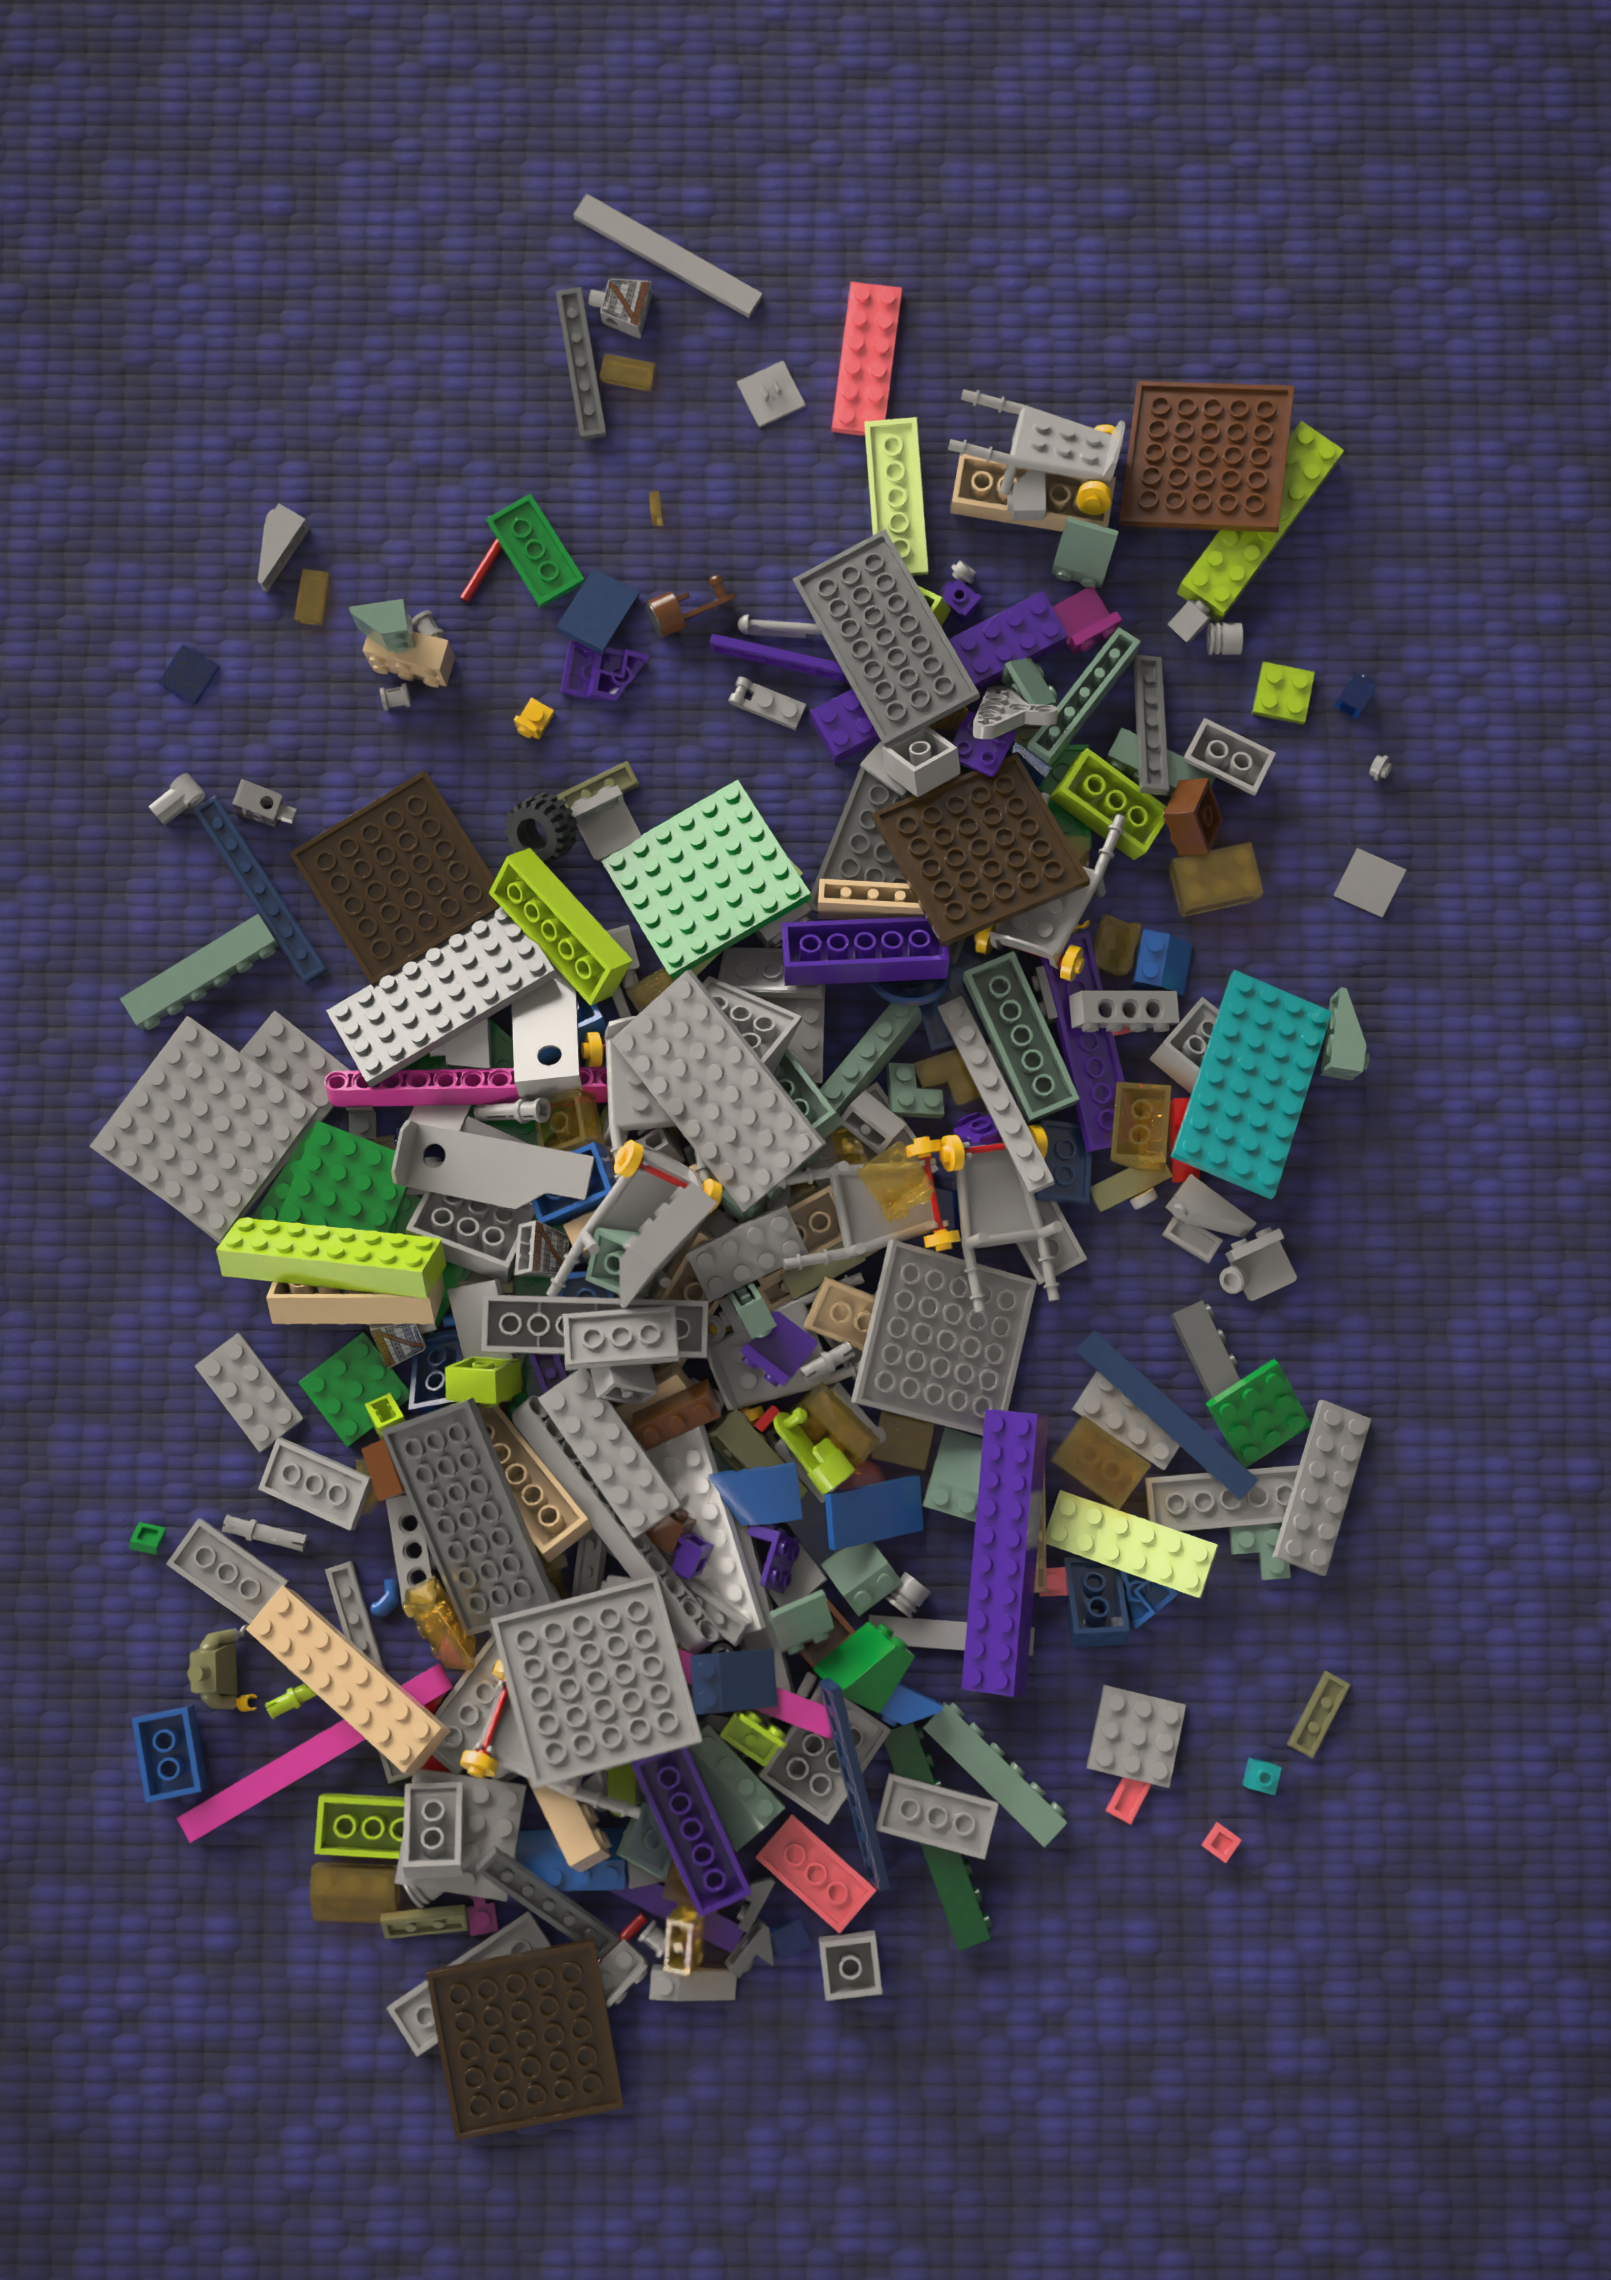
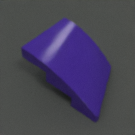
M570 641L560 694L586 699L616 701L642 666L648 661L650 655L628 649L621 651L607 647L602 655L578 642Z

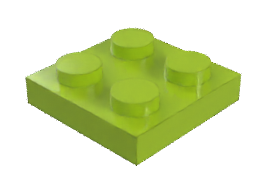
M1263 662L1260 669L1252 715L1304 725L1315 672Z

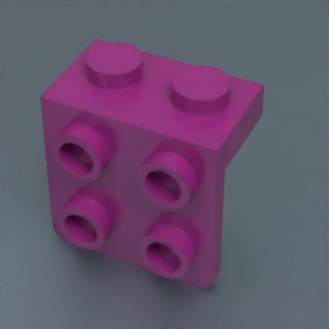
M1087 587L1052 607L1068 634L1066 644L1073 655L1080 651H1088L1096 645V642L1103 638L1105 640L1111 638L1118 627H1120L1122 621L1117 611L1112 614L1108 612L1093 587Z

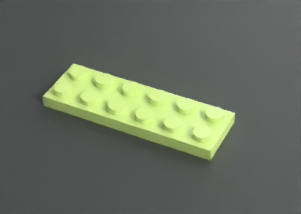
M917 417L864 422L873 535L885 529L911 575L928 574Z
M1061 1490L1046 1530V1544L1200 1599L1218 1548L1217 1544Z

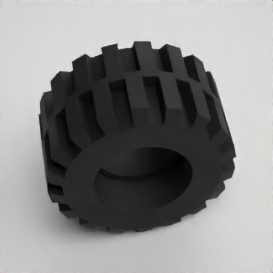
M547 793L535 794L520 802L508 812L507 816L509 818L504 823L507 827L504 833L509 838V841H507L508 846L513 847L514 854L530 848L545 865L551 864L568 853L577 841L574 837L578 834V828L575 827L577 820L576 817L573 818L571 815L573 813L570 807L567 809L565 806L566 802L563 799L558 801L556 795L551 794L548 796ZM535 820L540 822L545 828L547 839L538 832Z

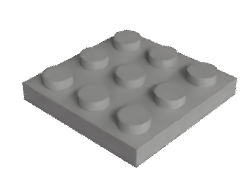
M1103 1685L1086 1768L1169 1788L1186 1705Z

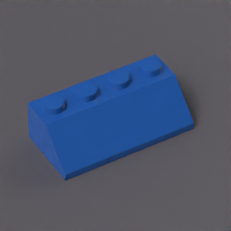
M627 1827L599 1828L601 1832L604 1831L611 1843V1847L608 1848L611 1856L582 1873L569 1867L552 1829L519 1830L514 1860L558 1891L626 1889L629 1885L626 1859L618 1856L616 1853L623 1838V1831Z

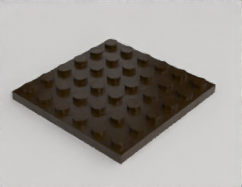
M1017 753L1004 758L997 774L993 777L974 770L945 782L919 797L911 796L872 813L873 822L942 947L1090 885V878Z
M426 770L289 853L372 986L378 983L384 976L391 975L404 967L406 963L414 961L427 953L428 950L435 948L453 935L458 934L501 907L489 894L495 881L494 877Z
M595 1938L426 1971L456 2141L624 2108L623 2093Z

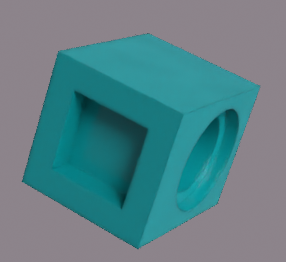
M1249 1757L1242 1785L1249 1789L1275 1795L1281 1767Z

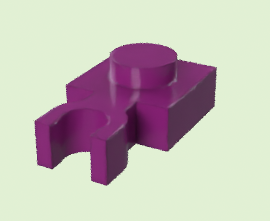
M469 1895L474 1901V1905L466 1907L470 1935L474 1936L499 1931L495 1901L487 1902L486 1898Z

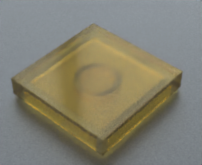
M882 1410L878 1427L884 1429L886 1439L880 1444H874L871 1458L925 1470L935 1423Z

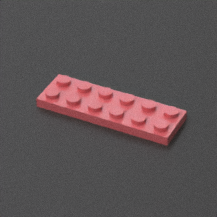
M851 282L832 432L865 436L864 422L886 419L902 288L857 282Z

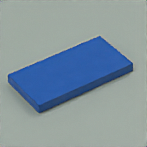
M911 1475L825 1494L830 1550H839L924 1530L920 1476Z

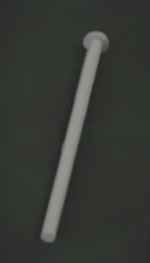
M749 614L743 615L738 621V628L745 635L806 638V634L822 635L817 624L749 619Z

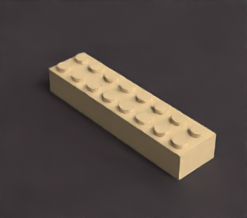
M282 1585L246 1628L251 1635L403 1773L415 1775L450 1733V1729L294 1590Z

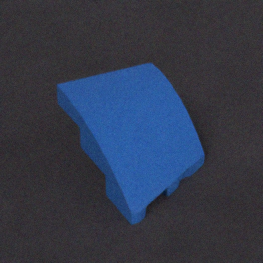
M791 1462L767 1468L759 1466L740 1471L728 1470L708 1475V1479L714 1484L740 1525L772 1524L803 1519L795 1463Z
M1121 1571L1135 1628H1138L1181 1592Z

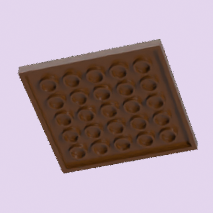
M1137 381L1119 517L1120 526L1278 532L1295 386Z

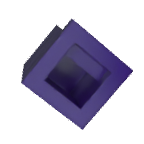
M959 579L953 584L950 581L947 582L940 591L942 598L951 609L950 614L962 624L969 619L981 604L982 596L974 593ZM958 593L963 599L958 600L955 598V595Z
M692 1531L679 1537L678 1542L681 1544L673 1555L675 1560L671 1568L677 1576L683 1579H692L702 1574L715 1546Z

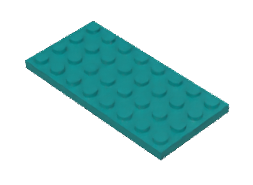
M1234 970L1230 975L1171 1157L1272 1199L1279 1185L1332 1011Z

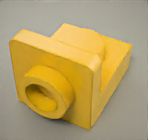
M531 698L520 717L516 715L514 719L517 731L527 738L533 736L539 740L555 712L553 709Z

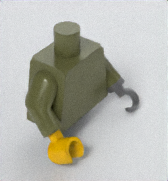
M249 1624L243 1625L240 1631L233 1628L209 1633L200 1644L199 1649L190 1654V1668L187 1675L189 1680H191V1692L201 1695V1699L212 1709H235L237 1707L240 1711L245 1712L257 1708H251L247 1704L248 1699L257 1698L255 1694L241 1695L239 1698H236V1642H238L239 1638L244 1637V1631Z

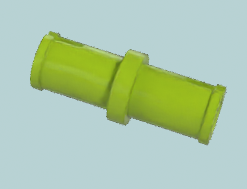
M304 1683L296 1688H288L287 1693L265 1703V1706L268 1708L267 1711L271 1718L275 1719L294 1707L296 1709L302 1707L301 1703L313 1698L317 1694Z

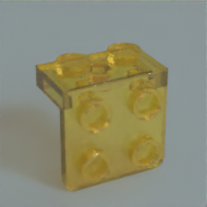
M900 1141L893 1144L858 1170L859 1177L881 1205L883 1215L889 1223L894 1219L899 1221L906 1217L910 1212V1208L917 1203L919 1205L926 1203L932 1198V1193L935 1192L933 1182L905 1144Z

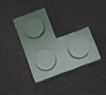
M888 1063L886 1066L889 1110L897 1117L941 1119L944 1116L942 1090L917 1089L915 1064Z
M1282 1523L1229 1527L1231 1554L1259 1552L1261 1580L1291 1578L1289 1563L1272 1557Z

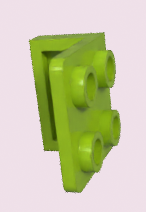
M752 1709L734 1711L719 1733V1736L764 1767H767L778 1748L785 1749L788 1744L784 1739L786 1735L771 1722L767 1726L763 1724L760 1715Z

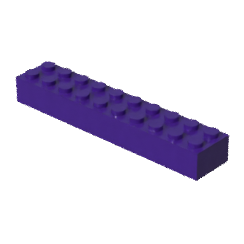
M1042 591L948 640L976 689L979 691L1000 680L1004 666L1009 661L1031 657L1032 661L1035 662L1064 647L1068 634L1045 593ZM853 689L810 710V721L835 765L881 741Z
M985 1409L961 1689L1013 1697L1026 1694L1049 1415Z

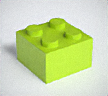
M471 1356L445 1367L446 1400L457 1401L458 1403L474 1397L476 1403H482V1407L488 1408L497 1407L500 1402L511 1400L512 1396L522 1392L521 1359Z

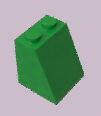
M867 1622L816 1664L813 1670L822 1679L829 1677L840 1685L844 1698L880 1714L915 1655L907 1649V1642L897 1636H893L895 1632L882 1623L876 1626Z

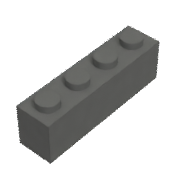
M1202 1300L1169 1315L1209 1400L1242 1380L1236 1372V1369H1238L1236 1359L1232 1353L1228 1355L1224 1344L1227 1342L1221 1329L1216 1330L1212 1321L1215 1319V1316L1209 1304L1205 1305Z

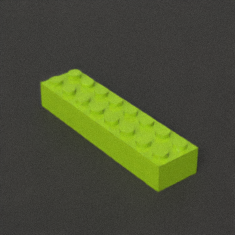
M1301 421L1289 437L1279 531L1220 530L1183 579L1177 594L1187 601L1195 600L1197 602L1201 600L1209 607L1210 611L1208 614L1213 617L1212 619L1220 623L1337 465L1344 450Z
M239 1217L216 1249L222 1276L418 1298L428 1297L446 1267L441 1238L327 1227L325 1225L317 1226L278 1222L275 1220H259L248 1217Z

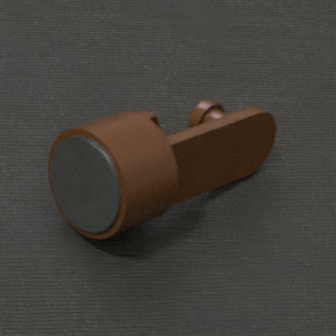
M716 575L709 579V584L713 586L718 598L717 600L682 614L678 603L687 600L690 597L689 592L675 597L669 591L647 600V610L656 632L663 638L685 629V620L735 600L737 598L736 594L727 595L722 583L724 581L722 576Z

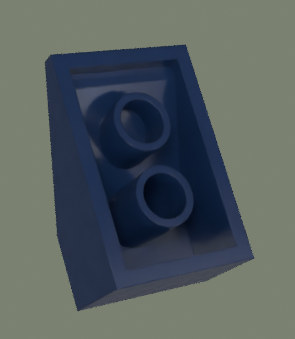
M457 1329L424 1335L425 1350L413 1356L408 1410L416 1417L457 1403V1401L446 1400L445 1367L463 1360Z
M1085 1557L1064 1558L1067 1622L1071 1648L1126 1645L1130 1628L1121 1571Z
M774 1649L689 1655L692 1706L695 1714L778 1706Z

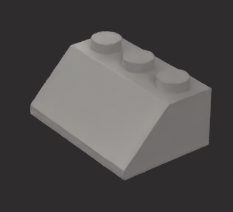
M1204 718L1183 761L1255 796L1276 753Z

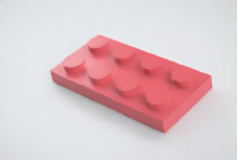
M793 1814L787 1818L755 1856L760 1863L839 1934L876 1891V1888Z

